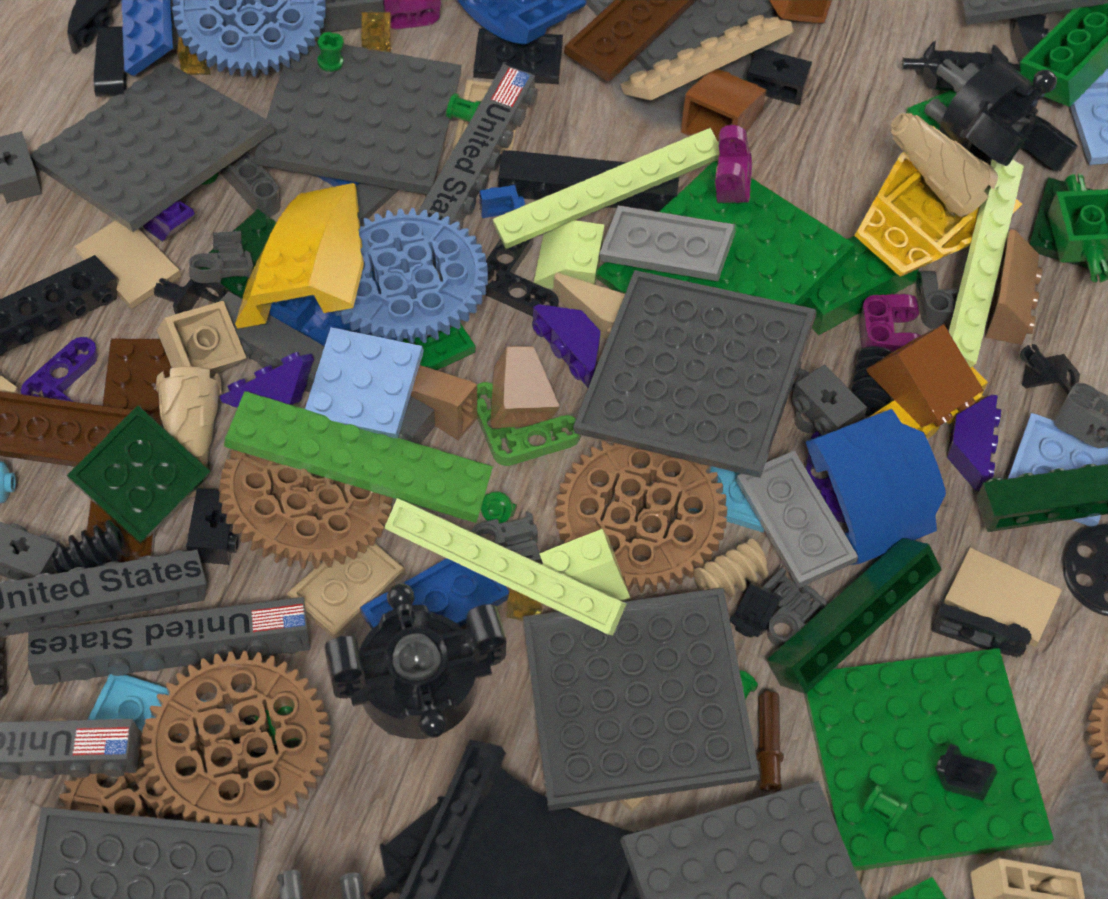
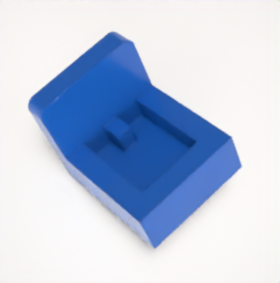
M515 185L499 188L492 187L480 191V213L482 218L500 216L525 206L523 196L518 197Z

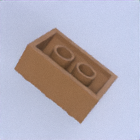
M1013 229L1009 230L990 305L986 338L1022 345L1026 334H1032L1034 330L1036 316H1031V310L1036 309L1039 292L1034 291L1035 285L1040 283L1043 268L1038 267L1039 254Z

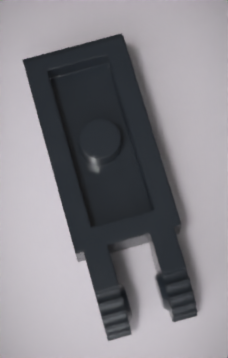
M943 603L932 626L934 633L985 650L1000 648L1001 654L1011 655L1016 658L1024 654L1026 645L1032 639L1031 631L1028 628L1021 627L1019 624L1013 623L1007 626L990 617H982L964 611L960 607L949 606Z

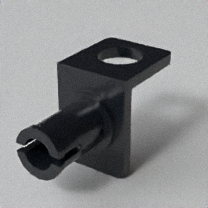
M160 278L159 283H156L154 288V295L156 297L173 302L175 314L192 310L200 297L217 303L226 294V289L223 285L218 283H198L192 279L183 287L165 278ZM206 287L216 291L219 296L211 294Z
M1032 344V348L1030 345H1027L1021 350L1020 358L1026 363L1022 381L1024 388L1059 383L1068 395L1073 386L1079 383L1080 373L1065 354L1045 357L1035 344ZM1067 371L1071 376V386L1067 380Z

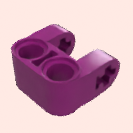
M383 0L387 23L392 29L428 26L434 24L440 18L441 0Z
M737 125L725 126L720 130L719 160L715 177L717 202L749 203L752 155L751 151H749L747 133L745 129Z
M908 294L872 295L866 298L859 318L862 349L868 346H878L894 352L911 340L921 336L917 333H895L894 323L910 322L919 316L917 298Z

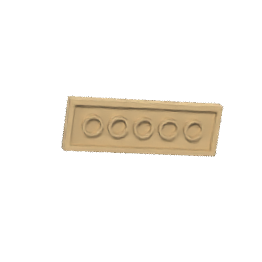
M763 15L752 17L747 20L748 24L742 27H731L725 30V35L719 38L712 37L703 40L701 46L696 49L689 48L678 52V57L671 61L667 59L655 63L653 70L633 73L629 76L630 80L621 84L623 93L628 96L653 100L793 33L791 21L779 20L778 17L764 18Z

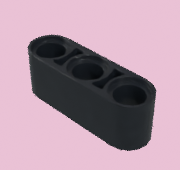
M123 26L98 27L93 75L96 97H114L124 94V91L127 89L128 73L124 69Z

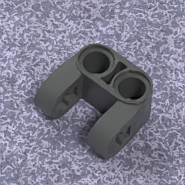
M919 271L916 289L922 323L930 329H935L944 324L947 330H949L959 290L938 289L936 271Z
M1076 383L1067 395L1054 420L1055 426L1093 447H1108V395L1099 392L1088 384ZM1093 424L1094 427L1092 430H1090L1089 428ZM1099 428L1105 430L1106 435L1102 438L1097 436Z

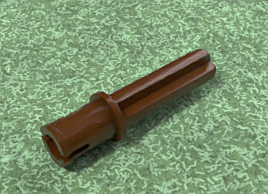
M764 691L759 696L760 752L756 754V759L760 762L759 788L764 792H778L782 789L781 762L784 760V754L780 752V697L777 692Z

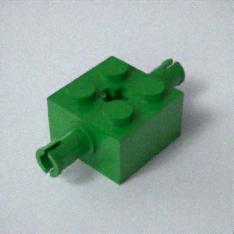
M1078 173L1077 182L1076 175L1072 174L1065 179L1068 191L1056 192L1048 212L1060 263L1087 261L1091 281L1097 283L1098 275L1099 281L1104 282L1108 280V265L1106 262L1108 260V189L1087 190L1084 176Z

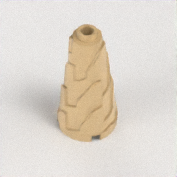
M901 113L894 118L891 123V133L894 136L892 139L909 156L914 167L925 178L924 181L944 203L946 210L954 217L955 213L962 217L976 210L987 200L989 195L985 192V189L989 185L994 190L998 180L997 172L989 164L978 159L957 141L951 140L918 115Z
M199 367L171 368L170 377L165 378L163 371L156 378V391L159 394V409L163 428L207 468L214 418L218 410L219 395H221V377L216 373L214 379L210 378V370ZM196 490L189 497H194Z

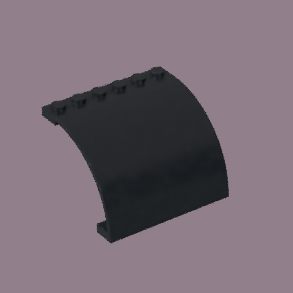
M470 740L399 899H641L620 841L623 836L636 832L599 822L568 808L549 811L546 797L530 789L500 767L506 755L502 746Z

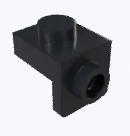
M753 581L750 583L737 611L731 615L730 623L735 625L737 632L746 637H759L766 632L770 619L774 616L783 597Z
M954 744L949 745L946 753L940 756L937 763V774L946 791L984 801L997 774L994 764L962 756L958 745Z

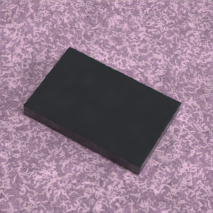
M479 28L473 78L495 79L500 68L505 64L535 75V83L559 85L563 35L545 33L527 44H519L500 38L485 28Z

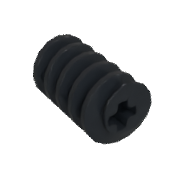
M868 346L858 353L851 392L867 407L865 413L867 417L888 405L891 399L890 395L866 370L892 353L890 350L878 346Z
M109 519L106 521L107 531L103 532L98 524L93 526V537L86 530H82V541L80 542L74 535L68 536V547H66L61 539L56 541L57 551L52 553V560L57 573L69 572L77 567L87 569L97 567V565L103 566L110 562V560L118 562L121 560L122 555L127 558L130 557L128 544L121 530Z

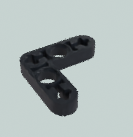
M533 238L517 244L516 247L512 246L505 249L500 239L486 259L488 281L494 276V270L497 271L496 281L492 280L486 285V296L532 317L533 307L538 304L544 305L548 302L550 303L548 306L559 307V299L556 293L514 274L531 249ZM507 254L512 256L514 260L504 264L499 262L497 258L500 255ZM514 288H521L525 290L526 294L517 298L513 297L509 292Z

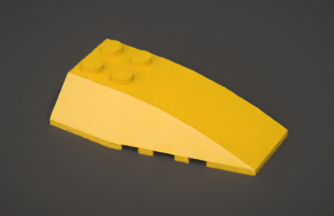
M904 151L896 160L854 235L900 277L971 245L980 208L979 206L973 212L962 217L955 213L954 217L945 209L944 203L924 181L925 178L914 167L909 156ZM1017 199L1012 215L1022 206V203Z
M354 183L300 193L286 207L274 226L248 279L235 322L237 328L266 324L272 302L310 295L315 296L323 313L354 307L364 266L361 254L362 240L359 236L360 221L357 217V212H359L357 188Z

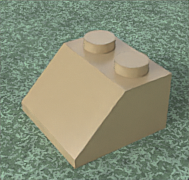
M224 301L165 317L157 329L172 368L199 367L210 370L211 378L216 373L219 374L246 360V355Z

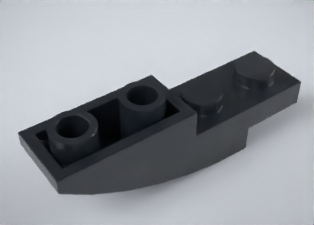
M76 0L67 28L72 53L77 55L84 47L88 46L97 36L99 26H109L113 21L111 9L116 7L121 0Z
M1036 14L1010 18L1011 42L1019 64L1048 34L1049 29L1044 28L1047 16Z

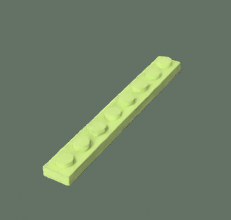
M711 128L496 217L493 219V225L505 249L718 160L719 143Z
M993 159L991 160L990 166L997 172L998 180L994 190L989 185L985 189L989 197L979 208L949 329L951 337L970 368L977 363L1024 166L1014 160L1011 161L1009 166H1004Z
M396 499L384 529L609 635L614 634L626 607V603L402 499Z

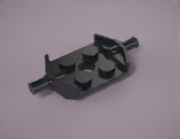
M933 41L920 59L902 58V70H919V75L923 76L927 87L935 90L954 91V87L936 74L940 64L947 67L943 63L946 59H950L961 70H964L971 63L981 70L992 63L1004 61L1021 73L1020 64L1009 62V59L995 44H992L990 53L935 50L936 41Z
M438 796L437 804L385 846L383 843L379 844L385 877L381 883L366 893L369 899H384L391 892L394 895L402 893L444 799L443 796Z

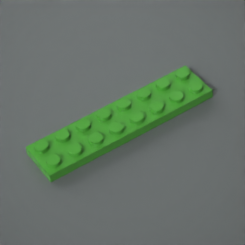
M244 391L224 442V447L299 470L304 468L312 474L391 498L402 499L408 503L474 523L477 522L493 466L401 438H392L384 434H376L359 429L351 424L345 425L331 421L325 415Z

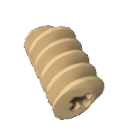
M749 539L747 544H739L736 550L731 549L727 551L725 556L720 555L716 557L714 562L705 563L703 568H696L694 570L695 582L700 591L724 588V592L729 597L735 596L733 585L740 591L746 590L744 579L749 583L753 581L757 583L756 573L762 579L768 577L767 561L760 545L754 539Z

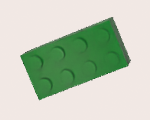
M1108 4L1074 8L1020 61L1021 74L1032 82L1038 71L1048 69L1054 72L1057 77L1056 87L1051 92L1045 93L1044 97L1071 107L1108 69Z
M852 236L848 240L855 244L856 252L800 306L816 309V317L812 329L819 336L861 313L864 301L869 296L895 294L915 283L919 269L900 277L858 238Z

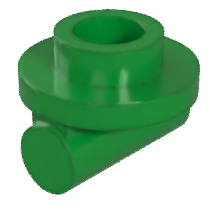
M494 491L485 495L481 506V513L487 521L498 519L499 524L506 522L511 516H514L517 504L512 503L506 494Z

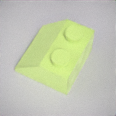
M574 220L543 234L534 283L545 288L554 289V276L557 272L596 285L597 270L600 263L599 253L603 245L604 225Z
M603 529L539 553L544 566L622 602L631 599L611 543Z

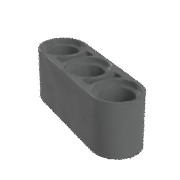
M248 151L220 170L223 177L254 211L259 209L269 217L279 212L280 198L276 181L261 165L254 164V157Z

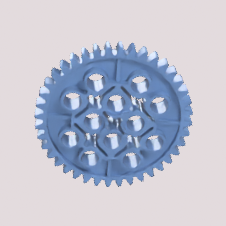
M172 0L174 24L177 27L178 36L182 37L183 45L189 46L190 54L197 53L198 61L206 59L208 67L217 63L219 72L228 67L229 75H233L236 69H240L242 77L245 76L247 70H251L253 77H255L258 69H262L263 73L268 75L269 67H273L276 72H279L280 63L290 67V58L300 61L299 52L308 54V45L315 46V37L321 35L320 28H324V18H326L325 0Z
M401 208L395 216H393L390 210H387L385 218H382L378 213L374 214L375 221L373 222L363 218L364 226H360L359 236L362 240L361 254L364 266L354 307L334 311L336 316L341 315L343 324L350 322L351 330L354 331L360 328L361 334L367 335L371 332L372 336H384V338L390 340L396 338V341L400 342L407 338L410 344H414L416 337H419L423 343H426L427 335H431L437 340L439 339V331L449 335L450 326L459 329L461 328L460 319L467 322L470 320L469 313L477 312V304H482V295H486L488 267L486 255L482 253L481 244H476L475 236H469L468 228L460 230V222L458 221L450 225L449 216L440 221L438 212L428 217L427 210L425 209L420 215H416L415 209L411 208L409 214L405 215ZM371 269L373 270V274H374V277H375V281L378 282V285H379V293H378V290H377L376 283H375V281H373V279H372V271H371Z

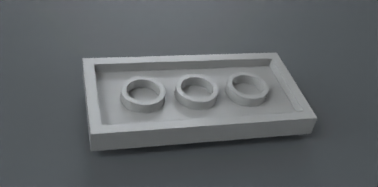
M618 206L599 255L601 261L718 281L736 233L735 225Z
M795 450L766 462L761 478L742 473L737 475V484L798 588L857 562L858 555Z

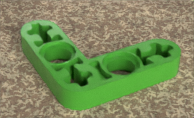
M488 382L477 384V420L491 454L498 464L504 466L518 464L571 448L580 441L581 435L576 434L573 429L576 418L569 415L556 417L520 429H515V427L490 428L487 423L491 420V408L487 410V404L480 396L486 395L487 398H491L492 405L493 384ZM562 428H567L568 431H572V435H567L565 432H562ZM550 431H552V436H553V437L555 436V440H554V441L551 440V432H550ZM533 435H540L544 437L546 442L541 446H533L529 443L528 439ZM505 438V443L508 449H512V453L507 454L505 450H502L501 439Z

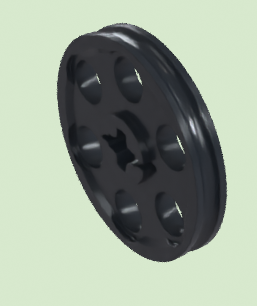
M1108 524L1092 526L1079 533L1071 542L1063 560L1064 579L1072 595L1086 608L1104 616H1108V602L1104 597L1108 593V580L1105 582L1108 576V543L1106 541L1108 537ZM1079 546L1091 548L1094 552V557L1085 558L1081 556L1077 548ZM1079 574L1088 575L1093 580V585L1089 587L1082 586L1078 583L1076 576Z

